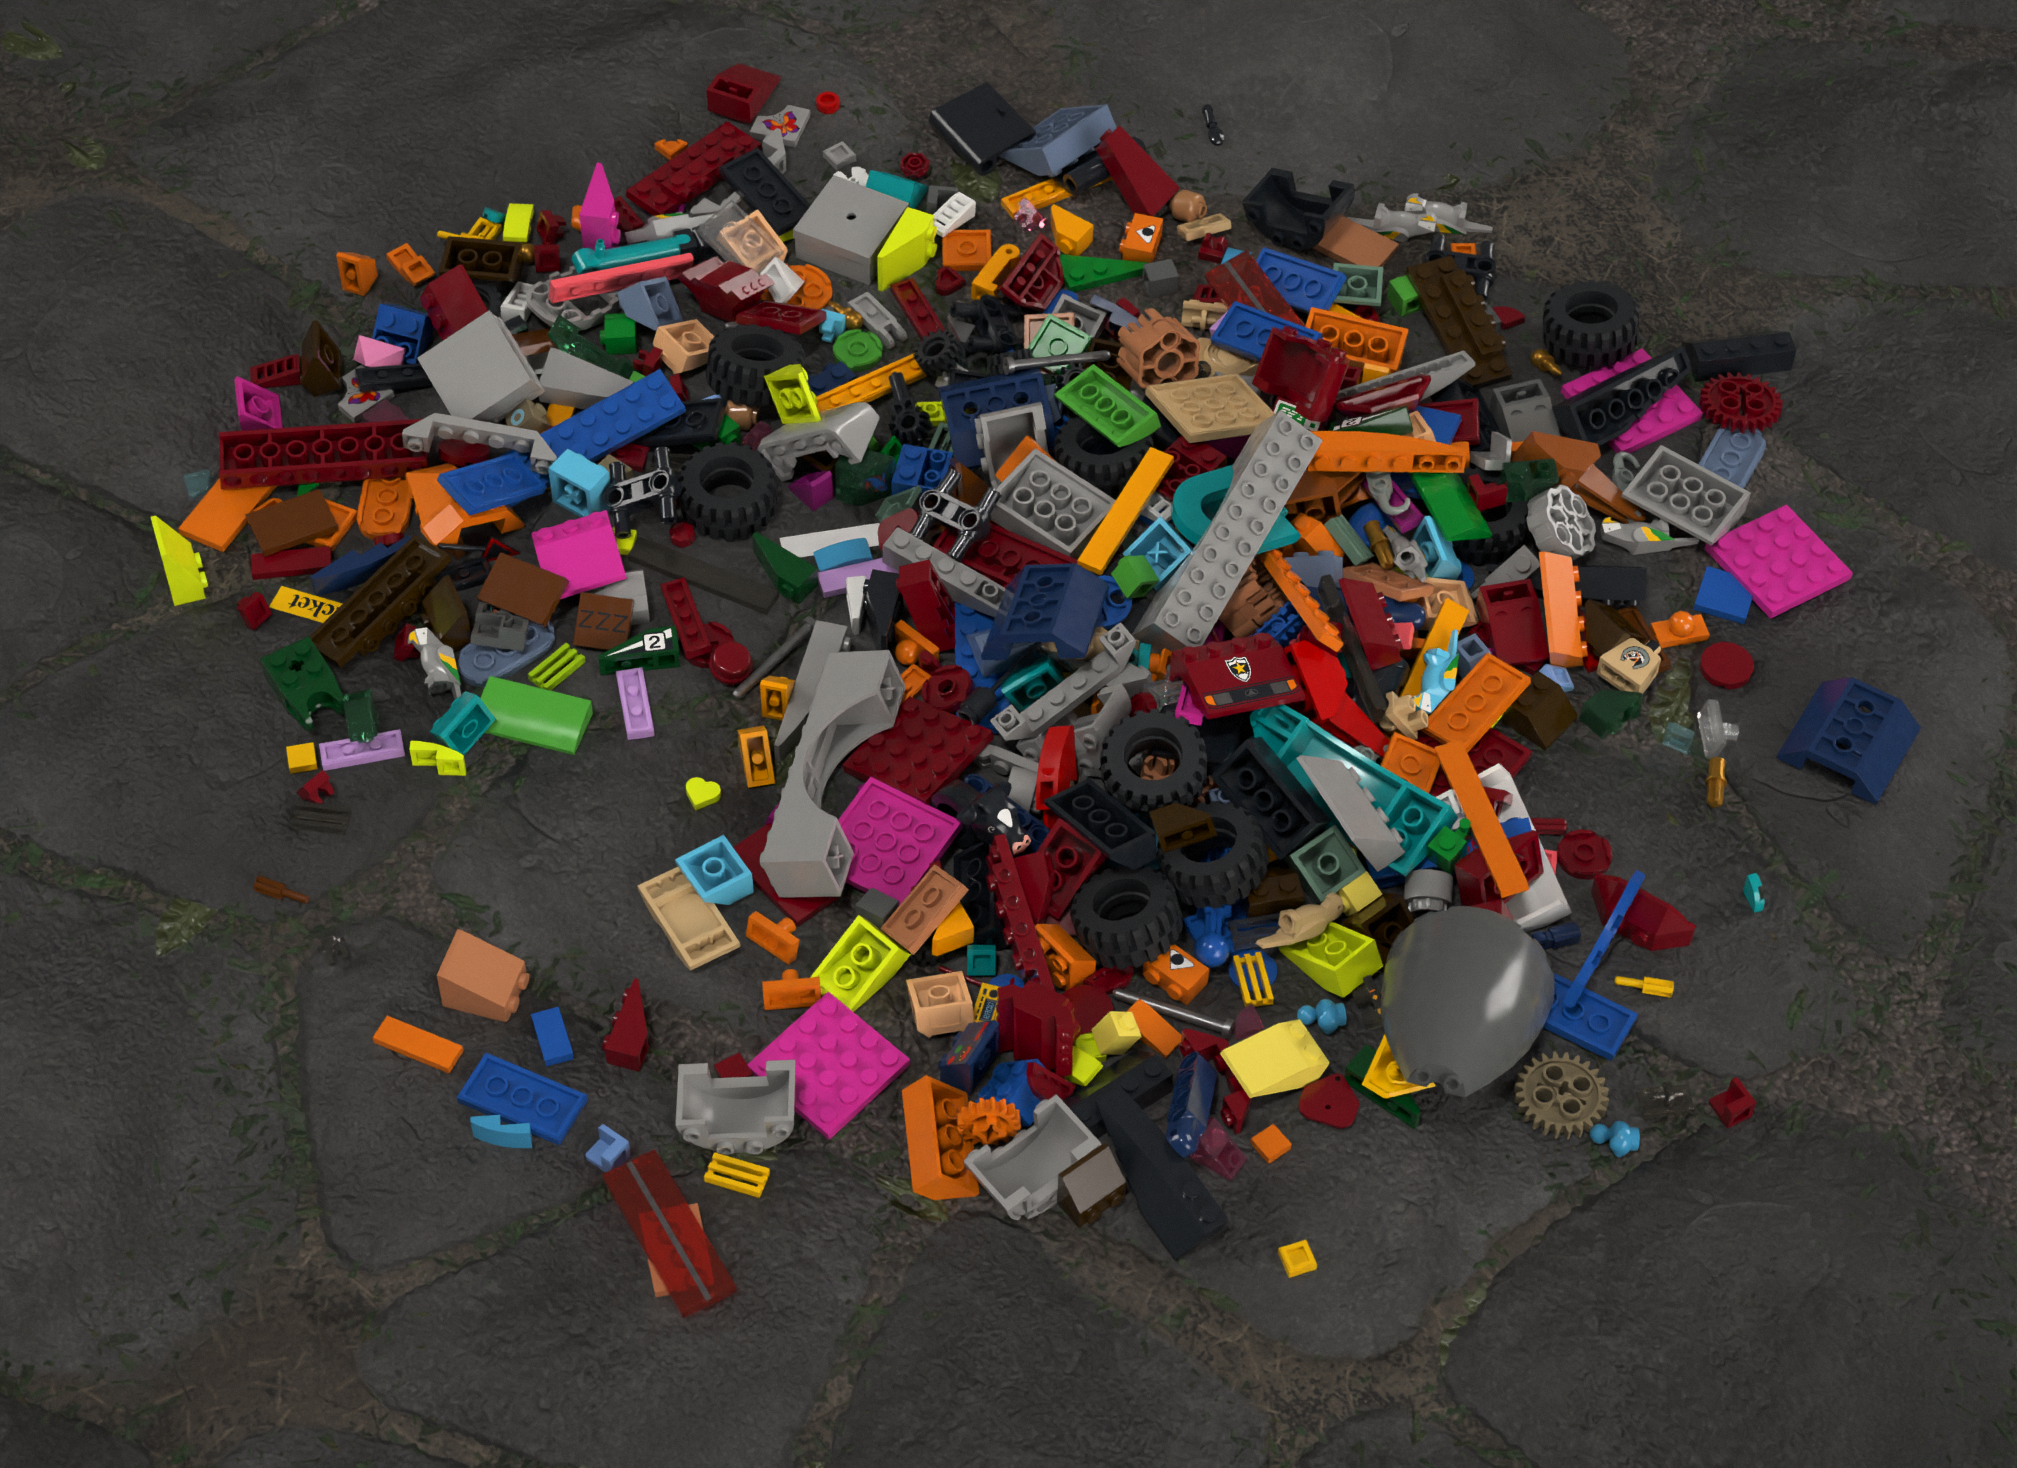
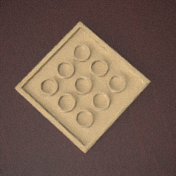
M1237 373L1148 385L1145 391L1146 396L1188 443L1251 435L1257 425L1275 414Z

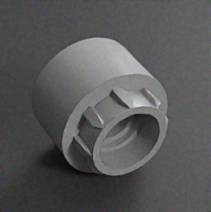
M1012 766L1008 780L1011 783L1012 789L1008 797L1028 813L1034 815L1041 814V810H1036L1037 772Z
M1421 869L1411 871L1405 876L1404 900L1413 917L1418 918L1431 911L1433 913L1444 911L1452 906L1453 876L1449 873L1439 870Z

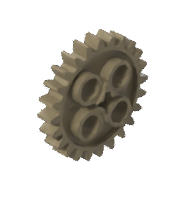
M1555 1051L1553 1052L1552 1059H1549L1543 1053L1540 1062L1532 1058L1530 1066L1524 1065L1522 1073H1518L1517 1083H1515L1514 1103L1519 1104L1517 1112L1525 1113L1524 1122L1534 1121L1533 1130L1540 1126L1543 1127L1544 1136L1549 1131H1553L1555 1139L1558 1138L1560 1133H1564L1566 1139H1570L1571 1132H1574L1578 1137H1581L1583 1129L1590 1133L1593 1125L1600 1124L1601 1117H1605L1609 1098H1607L1609 1088L1604 1087L1605 1078H1597L1599 1069L1590 1071V1061L1580 1064L1579 1055L1570 1060L1568 1052H1565L1563 1058H1559ZM1539 1099L1545 1100L1547 1102H1540ZM1566 1110L1572 1111L1574 1114L1568 1113Z

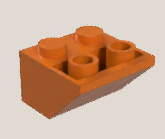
M1059 924L1035 925L1054 984L1065 991L1074 986L1083 985V980L1095 973L1096 960Z

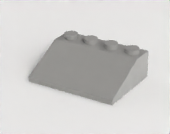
M1660 445L1624 490L1621 497L1712 546L1728 533L1746 512L1751 492Z
M1035 448L995 489L1002 497L990 515L992 516V521L1006 530L1078 560L1116 500Z
M1304 755L1296 758L1346 833L1377 872L1405 853L1400 845L1404 840L1394 827L1389 829L1385 824L1389 821V818L1381 807L1374 808L1372 802L1375 801V798L1367 787L1361 789L1358 782L1362 779L1353 767L1347 769L1343 762L1339 760Z

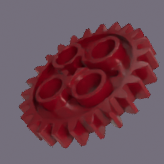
M1728 372L1726 378L1719 374L1717 380L1710 378L1709 383L1705 382L1704 388L1701 389L1699 406H1702L1701 412L1706 413V419L1713 418V425L1721 423V429L1728 426L1731 427V432L1740 429L1742 434H1744L1745 429H1749L1753 434L1755 433V428L1763 432L1765 426L1771 428L1773 423H1777L1778 417L1781 416L1783 400L1780 399V393H1775L1776 387L1768 388V381L1760 382L1761 377L1751 379V374L1742 377L1740 372L1737 373V376L1733 377Z

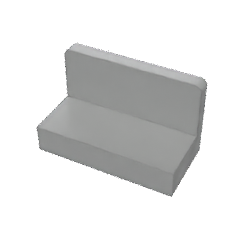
M1492 432L1490 452L1470 451V462L1484 470L1510 471L1512 440L1498 432Z

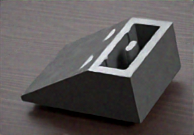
M1541 379L1493 389L1489 410L1502 435L1510 438L1512 442L1525 441L1532 431L1561 436L1550 397Z

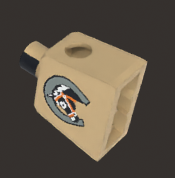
M1629 638L1600 657L1596 674L1637 702L1658 673L1661 662L1658 654L1661 652V647L1654 640H1649L1643 645L1636 639Z

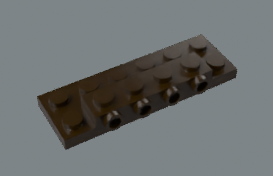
M1452 255L1407 267L1405 273L1418 294V299L1447 356L1465 351L1475 361V366L1459 378L1477 388L1510 380L1513 373L1503 356V351L1506 347L1505 338L1502 334L1497 335L1494 329L1495 319L1493 315H1487L1484 309L1485 300L1481 294L1477 295L1474 290L1475 281L1473 276L1466 275L1464 269L1459 270Z
M414 535L309 636L322 657L342 668L356 653L364 657L368 652L376 651L380 641L387 634H393L398 628V623L406 615L411 616L415 613L417 605L437 585L434 577L452 561L451 557L447 552Z

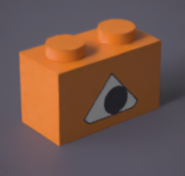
M1138 213L1134 214L1132 222H1128L1126 225L1125 236L1127 237L1122 239L1120 243L1119 253L1123 254L1122 260L1148 263L1154 261L1162 238L1163 218Z
M1175 944L1170 945V950L1166 954L1157 956L1158 958L1154 962L1150 963L1148 961L1143 963L1142 975H1144L1146 980L1153 985H1158L1172 999L1179 1000L1186 1006L1208 984L1209 968Z

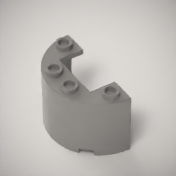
M1041 402L980 414L978 418L974 419L978 449H983L985 456L980 458L983 473L988 472L991 488L996 489L1002 483L995 476L996 472L1026 436L1033 438L1049 454L1044 430L1046 429Z
M1122 683L1101 689L1097 695L1104 704L1100 713L1078 718L1073 710H1071L1050 726L1074 725L1077 778H1079L1081 767L1099 769L1101 767L1100 751H1102L1104 738L1109 736V730L1113 725L1117 724L1120 726V719L1130 715L1132 711L1129 695ZM1049 728L1037 737L1020 739L1016 747L1023 754V757L1039 763L1042 746Z
M795 1060L766 1061L767 1076L711 1078L708 1063L679 1064L676 1106L677 1130L684 1140L700 1147L714 1150L725 1156L746 1152L749 1154H760L764 1149L781 1143L791 1134L794 1127Z
M1057 1094L1049 1100L1041 1101L1033 1111L1034 1125L1028 1130L1018 1132L1010 1143L1004 1147L996 1148L992 1153L990 1147L986 1144L981 1149L971 1151L963 1161L970 1173L1009 1217L1014 1220H1019L1021 1215H1024L1027 1219L1035 1217L1057 1204L1058 1174L1101 1145V1142Z

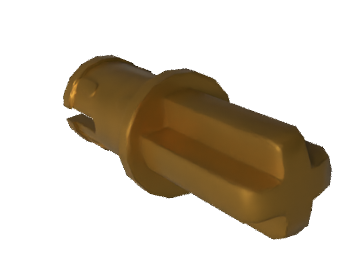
M1371 520L1367 522L1363 529L1371 543V551L1375 552L1384 570L1393 568L1395 566L1393 562L1395 557L1389 546L1390 540L1385 537L1379 521Z
M1713 757L1708 762L1709 772L1705 780L1707 804L1711 808L1723 805L1724 788L1727 786L1725 778L1726 760L1721 757Z

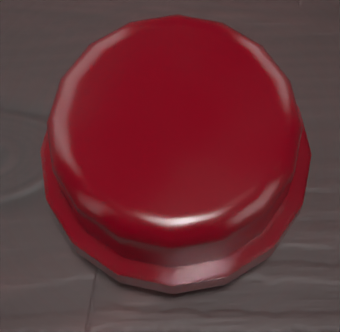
M724 642L710 656V673L717 681L723 684H740L752 673L753 661L750 652L739 642Z

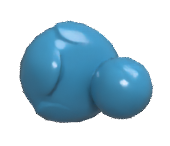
M1323 999L1319 1001L1316 1008L1310 1005L1302 1006L1297 1012V1019H1300L1304 1025L1312 1024L1317 1019L1321 1030L1325 1034H1331L1338 1026L1346 1025V1010L1343 1003L1335 1004L1329 999Z
M1615 1121L1610 1129L1604 1124H1596L1590 1130L1591 1140L1597 1144H1602L1609 1140V1147L1617 1157H1622L1629 1151H1638L1640 1142L1638 1127H1630L1626 1122Z

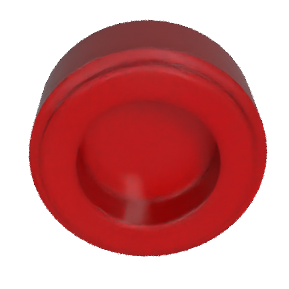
M833 92L819 94L816 98L817 110L823 114L837 112L840 108L839 96Z

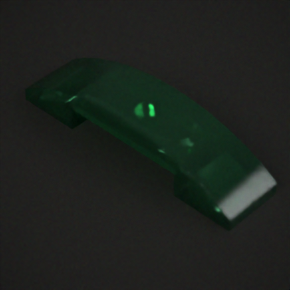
M558 315L547 333L552 342L561 351L628 380L633 371L640 374L643 373V371L634 369L633 362L627 358L622 357L619 361L577 334L580 328L561 315Z

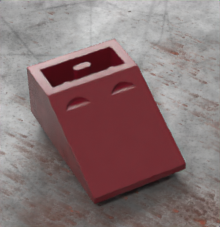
M738 63L717 74L707 88L708 111L751 124L781 80V76Z
M1181 435L1164 451V453L1174 456V462L1157 487L1156 492L1172 502L1175 491L1182 482L1190 477L1227 467V456L1204 441L1188 443Z
M1531 579L1480 586L1476 609L1493 656L1510 666L1549 660L1550 656L1539 602Z

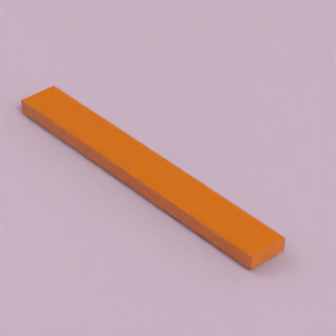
M1457 740L1435 747L1436 756L1463 815L1471 822V832L1501 898L1529 890L1524 873L1462 741Z

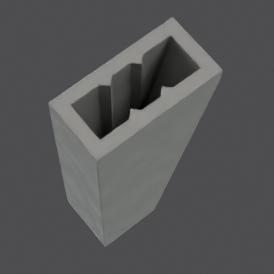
M550 347L540 378V383L546 392L539 396V402L585 410L633 384V381Z

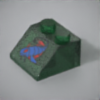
M866 449L860 463L850 464L848 457L840 455L835 465L836 500L847 504L863 506L892 495L891 482L895 472V457Z

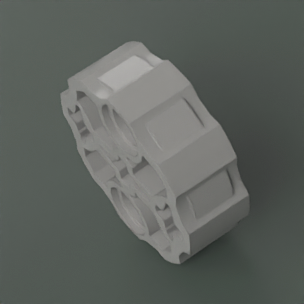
M1559 484L1529 500L1527 504V525L1529 531L1534 536L1536 546L1541 552L1545 551L1572 557V561L1592 552L1595 547L1594 534L1596 527L1594 519L1590 516L1587 505L1580 495L1573 493L1568 486Z

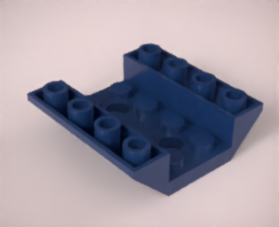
M1038 368L1016 371L1012 375L1001 374L938 387L942 409L945 412L951 437L954 458L969 470L982 467L980 458L985 457L983 449H978L974 419L978 418L980 414L1041 402L1043 408L1048 452H1055L1054 441L1056 435L1043 378ZM1018 398H1026L1028 400L1024 404H1017L1015 402ZM968 408L977 409V412L974 414H966L964 411Z
M1077 563L1025 565L1005 589L982 651L981 659L1008 660L1013 643L1055 642L1059 658H1085L1109 590L1108 583Z
M1853 677L1824 681L1820 684L1777 754V758L1799 769H1802L1808 758L1854 779L1855 783L1851 793L1877 805L1921 727L1899 698ZM1866 707L1870 709L1871 712L1864 713L1860 711L1858 708ZM1836 744H1845L1849 747V749H1839L1836 746Z

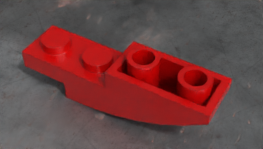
M1074 725L1049 727L1040 754L1036 781V810H1043L1044 825L1051 830L1060 817L1044 804V800L1070 788V781H1077Z

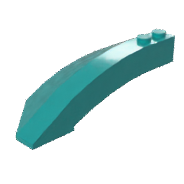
M1282 704L1257 709L1251 713L1250 722L1254 738L1262 737L1331 819L1324 829L1327 830L1336 825L1347 843L1358 849L1296 758L1304 755L1339 760L1343 762L1347 769L1350 767L1355 769L1362 779L1358 782L1361 789L1367 787L1375 798V801L1372 802L1374 808L1381 807L1389 818V821L1385 824L1389 829L1394 827L1404 840L1400 845L1405 853L1387 865L1401 875L1406 876L1428 855L1427 845L1444 826L1451 829L1457 821L1458 816L1450 805L1375 763L1286 705Z

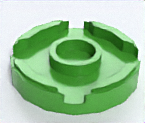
M861 329L845 331L836 338L833 345L835 362L839 363L842 361L851 371L861 372L870 370L882 359V343L874 333L869 331L868 333L862 332Z

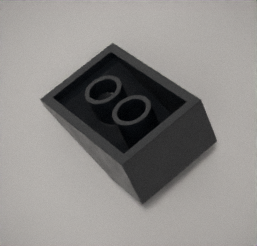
M872 569L870 579H865L863 586V595H866L863 611L867 612V622L876 651L889 650L891 653L895 642L894 625L901 620L904 610V598L898 592L896 586V578H899V573Z

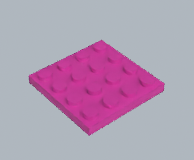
M1643 348L1627 355L1620 362L1615 361L1611 366L1605 365L1562 385L1561 394L1566 399H1569L1614 375L1652 358ZM1676 384L1672 389H1668L1657 403L1652 404L1640 419H1636L1625 433L1606 443L1615 453L1621 451L1632 453L1701 420L1703 412Z
M1787 504L1726 533L1712 546L1708 543L1705 546V550L1725 571L1730 572L1752 595V600L1770 619L1851 580L1853 574Z
M870 777L838 819L854 851L845 883L865 893L870 888H874L898 900L900 905L911 893V887L916 886L930 870L929 863L940 860L963 828L962 823L958 822L956 818Z
M829 991L747 1064L753 1072V1076L759 1077L767 1076L766 1061L795 1060L794 1111L828 1140L911 1065L910 1059Z

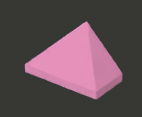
M359 335L353 360L368 367L403 365L406 348Z

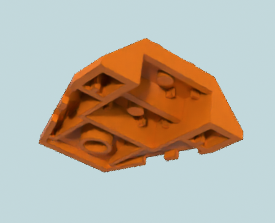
M447 463L406 472L405 478L410 495L416 504L415 512L416 515H419L421 521V532L429 543L436 547L440 543L457 544L461 528L491 521L501 533L524 528L525 524L508 504L469 516L437 481L441 473L459 469L452 464Z

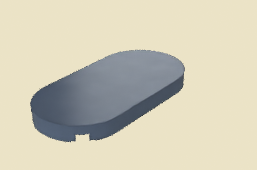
M1727 426L1724 429L1720 427L1698 465L1745 489L1764 455L1766 441L1757 428H1755V433L1753 434L1749 429H1745L1744 434H1742L1740 429L1731 432V427Z
M529 621L524 651L469 643L461 650L457 661L460 677L466 683L476 687H485L489 676L507 679L551 651L555 644L554 627L550 621L546 628Z

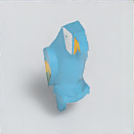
M1452 630L1447 652L1440 648L1427 650L1423 655L1426 669L1421 678L1420 694L1412 697L1416 703V711L1423 709L1427 714L1431 713L1444 697L1455 689L1459 654L1456 655L1458 630Z

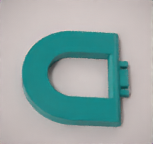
M1233 465L1190 477L1182 482L1175 491L1171 504L1172 520L1180 533L1195 545L1211 523V520L1205 516L1201 507L1206 503L1225 498L1233 478L1234 471L1231 468ZM1283 507L1256 555L1293 544L1300 539L1301 534L1285 518L1288 514V510Z

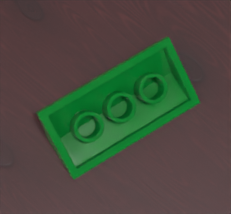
M1408 472L1446 541L1491 538L1492 532L1458 473Z

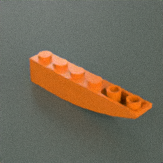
M1310 431L1323 441L1307 467L1308 471L1464 473L1467 449L1415 437L1386 433Z

